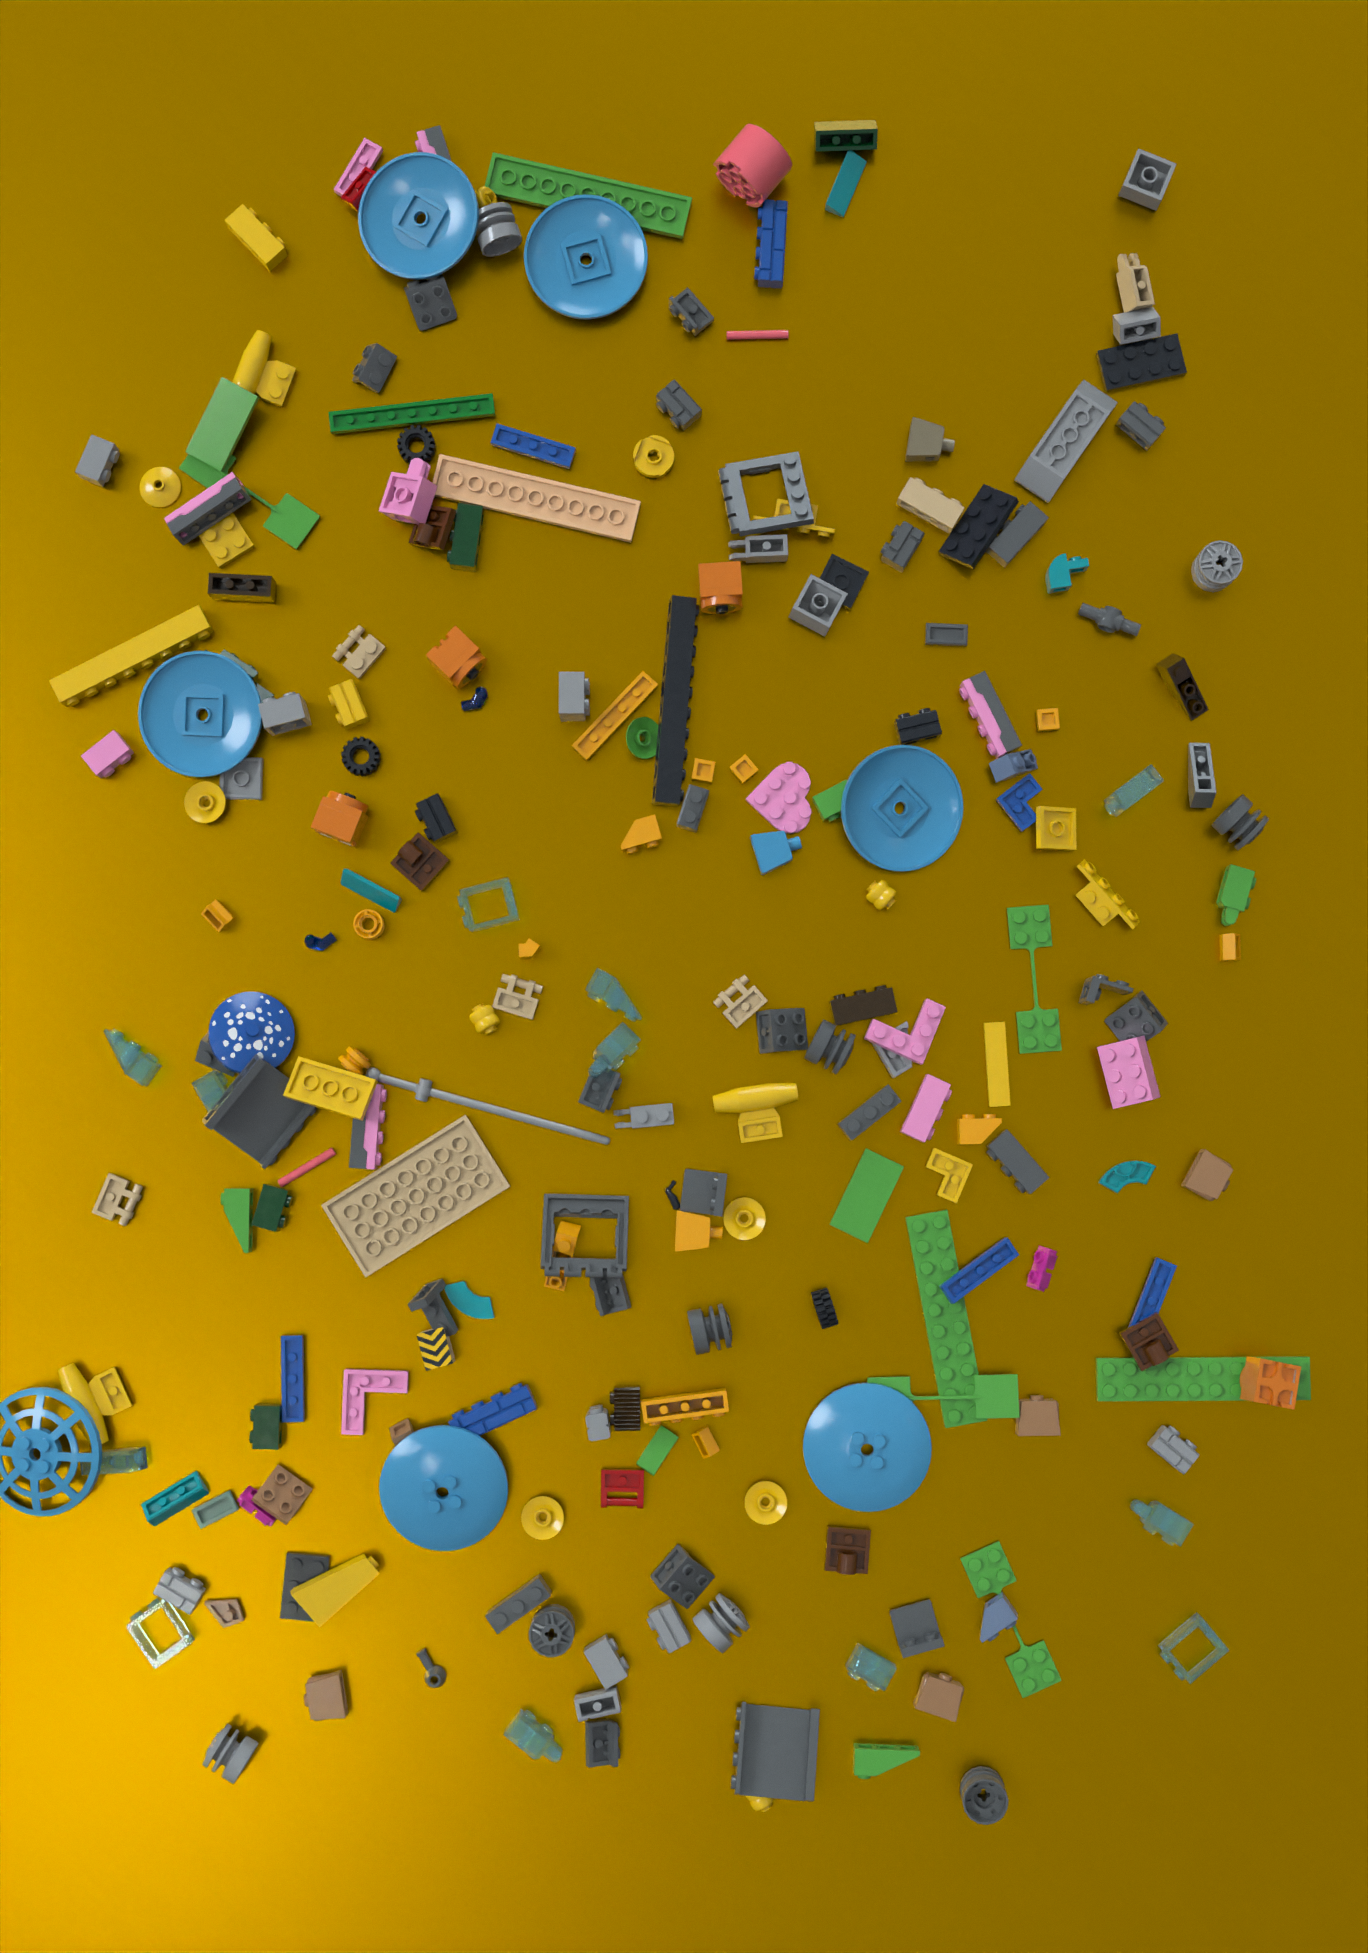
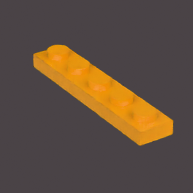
M642 671L572 744V748L588 761L658 687V684Z

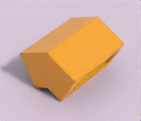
M216 899L207 905L201 913L218 932L226 929L236 920Z
M1240 934L1219 935L1220 961L1241 960Z
M530 938L526 943L519 944V958L534 959L541 949L540 945Z
M708 1425L692 1434L703 1459L711 1457L720 1451Z

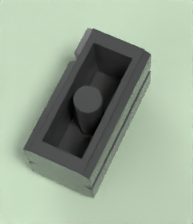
M675 379L656 395V406L662 413L667 412L671 417L670 421L676 428L680 427L685 431L702 415V409Z
M1135 401L1115 424L1146 451L1166 429L1162 419L1157 416L1153 417L1148 413V408L1144 404H1137Z
M903 521L901 526L897 524L891 533V536H893L890 543L886 542L880 551L883 554L881 561L892 566L897 571L903 572L925 533L906 521Z
M689 784L676 824L678 828L697 833L709 796V790Z

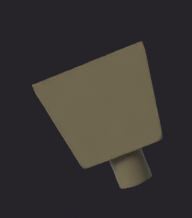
M913 417L910 425L905 461H939L941 451L953 452L955 440L943 438L945 429L943 426Z

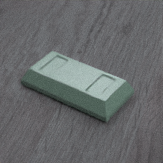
M229 1490L191 1511L200 1529L239 1510V1507Z

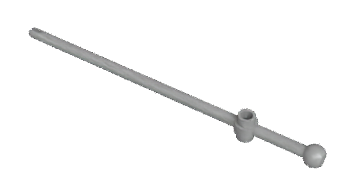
M373 1067L369 1068L366 1072V1077L376 1079L378 1082L414 1091L416 1093L415 1099L427 1102L428 1096H432L605 1145L610 1143L609 1137L434 1089L431 1087L432 1081L420 1078L419 1084L380 1074V1071Z

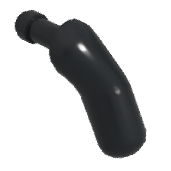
M673 1180L668 1188L665 1187V1193L672 1208L679 1210V1200L671 1191L674 1185H676V1182Z

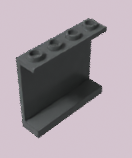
M255 1054L202 1119V1122L210 1130L214 1129L258 1161L262 1168L266 1169L268 1165L271 1166L276 1161L279 1151L289 1145L292 1135L302 1129L305 1119L308 1116H312L318 1107L285 1098L283 1094L289 1078Z
M742 1702L741 1707H737L736 1720L740 1721L739 1730L735 1729L734 1743H738V1750L733 1752L732 1766H736V1775L731 1776V1789H735L734 1795L813 1802L820 1709L811 1708L810 1710L753 1705Z

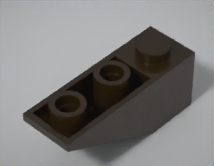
M1172 653L1156 664L1163 681L1191 721L1209 710L1184 657Z

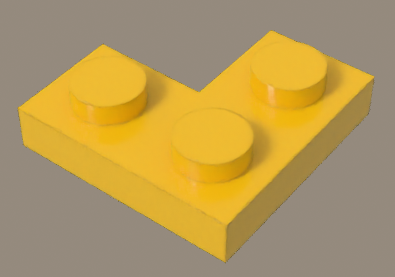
M933 1148L925 1167L944 1175L936 1195L957 1204L973 1164Z

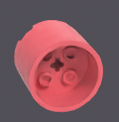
M753 124L745 125L713 163L718 170L716 176L724 187L735 197L738 195L746 199L747 205L755 208L761 206L792 169V161L783 146L767 131Z

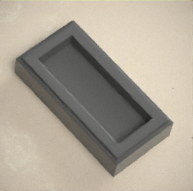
M926 623L925 645L967 646L968 625Z

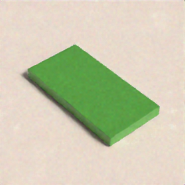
M221 377L185 452L223 472L260 397Z
M865 1148L829 1225L868 1243L904 1166Z

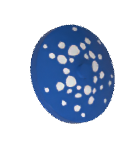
M242 992L227 998L213 1013L208 1031L209 1044L216 1059L224 1067L238 1074L241 1073L255 1054L277 1068L288 1057L295 1036L293 1020L288 1010L277 999L260 992Z

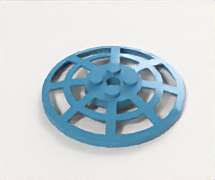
M32 1387L10 1395L0 1403V1412L6 1421L0 1431V1473L4 1478L0 1483V1497L16 1510L34 1516H53L74 1508L91 1492L101 1470L102 1443L93 1418L78 1400L58 1389ZM37 1395L34 1408L23 1410L12 1416L7 1407L9 1403L21 1397ZM45 1396L63 1402L74 1413L64 1420L56 1413L43 1409ZM33 1415L32 1428L22 1431L16 1421ZM42 1416L55 1422L58 1427L53 1432L41 1427ZM80 1419L88 1432L92 1453H79L77 1439L71 1427ZM10 1428L16 1439L12 1447L2 1446L4 1437ZM64 1433L69 1441L71 1452L62 1451L58 1438ZM34 1448L40 1451V1459L35 1458L33 1454ZM2 1455L12 1457L15 1468L9 1475L4 1467ZM62 1461L71 1462L70 1468L63 1480L56 1471ZM78 1462H91L88 1479L82 1490L77 1493L69 1484L76 1474ZM20 1475L30 1479L31 1491L20 1487L14 1481ZM48 1477L57 1486L49 1491L40 1492L39 1480ZM11 1487L19 1494L31 1498L33 1510L21 1506L12 1500L5 1491ZM61 1491L72 1499L59 1508L42 1511L40 1499L52 1497Z

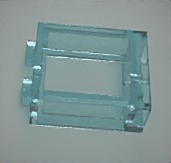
M1151 764L1104 800V806L1111 815L1114 814L1117 817L1164 780Z
M509 877L459 890L460 895L457 896L460 908L464 907L465 916H462L465 928H469L471 932L520 920ZM502 887L509 916L475 924L468 896Z
M159 1598L147 1605L149 1609L143 1614L141 1611H138L129 1618L131 1622L126 1626L154 1669L195 1640L172 1604L163 1599L160 1601ZM162 1607L182 1639L159 1654L138 1623Z
M1197 1612L1158 1645L1162 1650L1159 1653L1167 1664L1172 1662L1176 1667L1173 1671L1181 1681L1186 1679L1190 1684L1229 1651ZM1198 1627L1216 1649L1192 1670L1187 1672L1170 1650Z

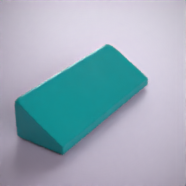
M848 150L825 205L826 211L843 218L867 163L866 160L851 150Z
M344 868L341 877L342 886L393 913L397 911L402 902L400 896Z
M195 1471L145 1501L141 1506L147 1522L157 1526L208 1495L209 1491L199 1473Z

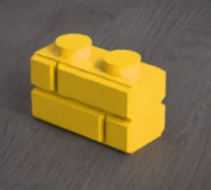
M353 679L329 688L331 694L328 695L332 707H337L339 713L335 715L340 726L344 725L346 729H351L370 720Z

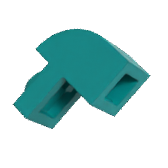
M1066 553L1057 556L1046 572L1045 580L1048 594L1068 591L1072 586L1070 574L1086 571L1089 567L1088 558L1082 559L1081 556H1077L1067 561Z

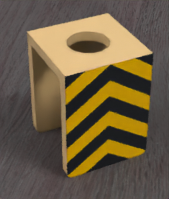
M443 1327L425 1330L417 1334L426 1371L453 1364L456 1361L450 1337H446Z

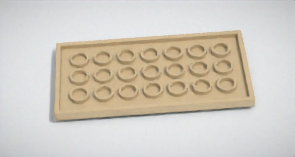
M464 1115L321 1206L365 1277H368L510 1187V1184L467 1115Z

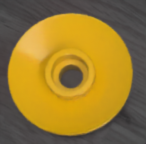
M155 467L143 475L140 481V493L149 505L156 508L168 507L179 498L181 482L177 474L171 469ZM161 482L162 486L160 488H156V483Z
M203 781L196 783L185 795V810L197 822H213L225 810V794L218 785L212 782ZM206 800H210L208 807L204 806Z
M742 1197L733 1200L726 1207L723 1222L731 1236L740 1240H749L762 1232L766 1216L763 1207L757 1201ZM743 1214L748 1216V1221L745 1223L740 1220Z
M760 1481L751 1486L747 1491L744 1501L745 1509L753 1521L763 1525L773 1524L779 1521L785 1514L787 1497L784 1490L778 1484L771 1481ZM763 1498H768L770 1500L768 1505H763L761 1503Z
M535 1497L528 1501L523 1508L521 1514L522 1526L526 1533L535 1539H550L558 1534L563 1526V1509L551 1497ZM545 1513L547 1519L541 1520L539 1514Z

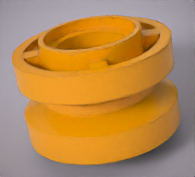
M365 909L355 916L353 927L360 937L366 940H374L384 932L385 922L378 912ZM372 919L374 927L371 930H365L364 923Z
M351 1046L346 1049L347 1055L341 1054L338 1058L345 1069L359 1075L364 1074L363 1068L369 1069L371 1067L369 1059L358 1049Z

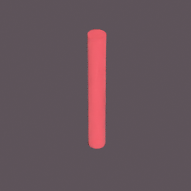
M788 330L727 331V340L788 338Z
M331 1147L277 1180L279 1185L284 1187L336 1155L335 1150Z

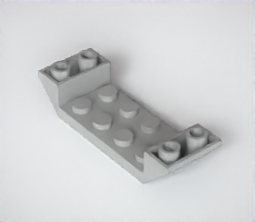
M1083 380L1028 457L1014 481L1049 503L1118 402Z

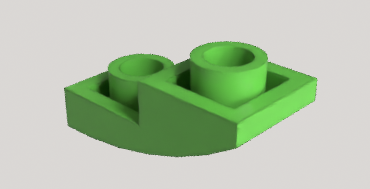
M661 1425L636 1464L654 1476L679 1437Z

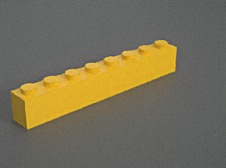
M197 605L49 680L61 704L65 707L74 706L85 696H94L98 693L99 689L111 687L117 683V680L123 677L129 678L136 673L135 671L141 668L151 667L160 658H169L173 655L172 652L178 649L184 650L198 639L204 640L208 638L214 630L203 609Z

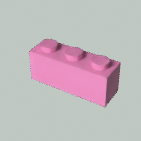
M926 1074L900 1132L925 1143L926 1139L930 1140L935 1130L932 1128L934 1121H939L943 1113V1109H941L943 1101L947 1102L952 1093V1090L949 1089L951 1084Z

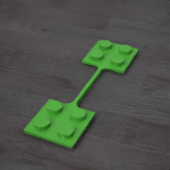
M188 454L179 469L206 488H209L228 475V470L237 458L231 455L224 471L221 472ZM245 487L248 494L271 509V515L263 527L296 550L321 517L288 493L284 495L279 504L273 506Z
M1049 905L1007 908L1010 949L1029 950L1034 995L1033 1010L1016 1012L1019 1053L1062 1051L1058 1009L1043 1010L1039 1007L1035 974L1034 950L1038 947L1052 946Z
M1018 1374L974 1375L975 1391L973 1394L950 1396H914L911 1393L910 1376L867 1377V1383L891 1387L904 1394L912 1402L914 1400L972 1399L976 1404V1419L1020 1418Z
M999 1541L960 1558L977 1598L992 1592L1000 1594L1003 1587L1017 1581ZM1014 1625L1013 1630L1020 1643V1650L1005 1657V1660L1022 1698H1025L1062 1680L1044 1640L1034 1645L1026 1646Z

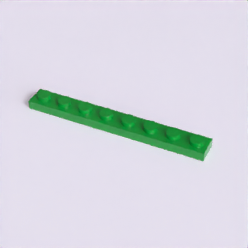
M493 393L330 411L328 413L331 434L490 417L495 416Z

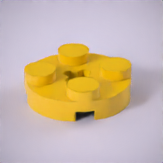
M651 435L648 438L641 439L634 448L633 459L635 468L646 477L662 478L671 470L674 464V450L669 441L662 436ZM657 452L659 459L651 461L648 455Z

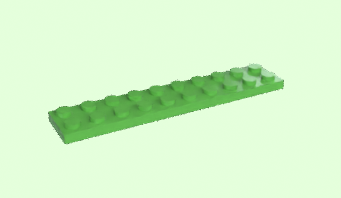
M494 152L485 182V187H489L498 198L542 208H548L555 202L570 196H601L624 207L635 218L641 230L679 239L684 237L692 204V197Z
M948 1210L905 1217L938 1395H971L975 1391L974 1375L979 1374L964 1296L954 1304H951L939 1287V1285L959 1271ZM939 1399L945 1428L987 1421V1418L976 1419V1404L972 1399Z
M1133 1357L1096 1358V1401H1243L1240 1399V1374L1245 1367L1246 1357H1169L1166 1361L1151 1366L1144 1371H1140ZM1256 1357L1301 1366L1296 1400H1311L1310 1357Z

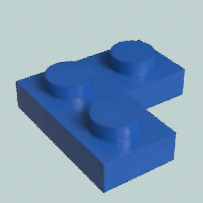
M1029 773L1000 795L996 801L1019 830L1023 832L1036 822V814L1027 804V801L1043 789Z

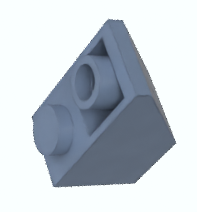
M1031 749L1010 753L989 763L996 782L1009 780L1038 769L1036 757Z
M1003 1592L985 1603L980 1630V1640L982 1643L986 1640L992 1641L999 1635V1631L1004 1628L1006 1630L1010 1629L1017 1623L1018 1613Z

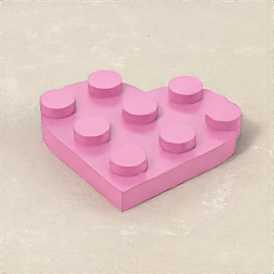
M786 762L776 767L746 798V801L775 829L785 831L788 834L798 833L810 821L812 811L805 797L809 792L811 780L803 767L793 762Z

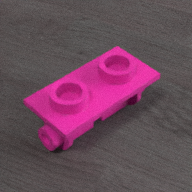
M1042 1246L1038 1247L1034 1255L1032 1269L1028 1274L1026 1286L1043 1292L1045 1288H1048L1052 1274L1047 1273L1046 1269H1054L1058 1257L1056 1256L1057 1251Z
M249 1485L237 1499L240 1503L239 1506L243 1507L250 1514L256 1509L258 1512L254 1517L265 1526L271 1527L276 1518L251 1501L258 1490Z

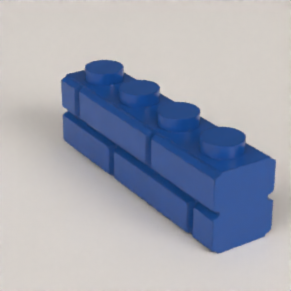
M765 200L763 207H758V220H762V225L757 227V240L761 241L760 247H756L755 260H759V267H755L754 279L758 280L759 287H783L787 201Z
M522 1383L510 1387L511 1392L505 1395L499 1392L490 1397L492 1401L485 1404L483 1401L471 1405L472 1410L466 1413L460 1410L452 1414L453 1419H450L448 1422L450 1426L464 1428L480 1436L536 1410L538 1406L528 1384L523 1386Z

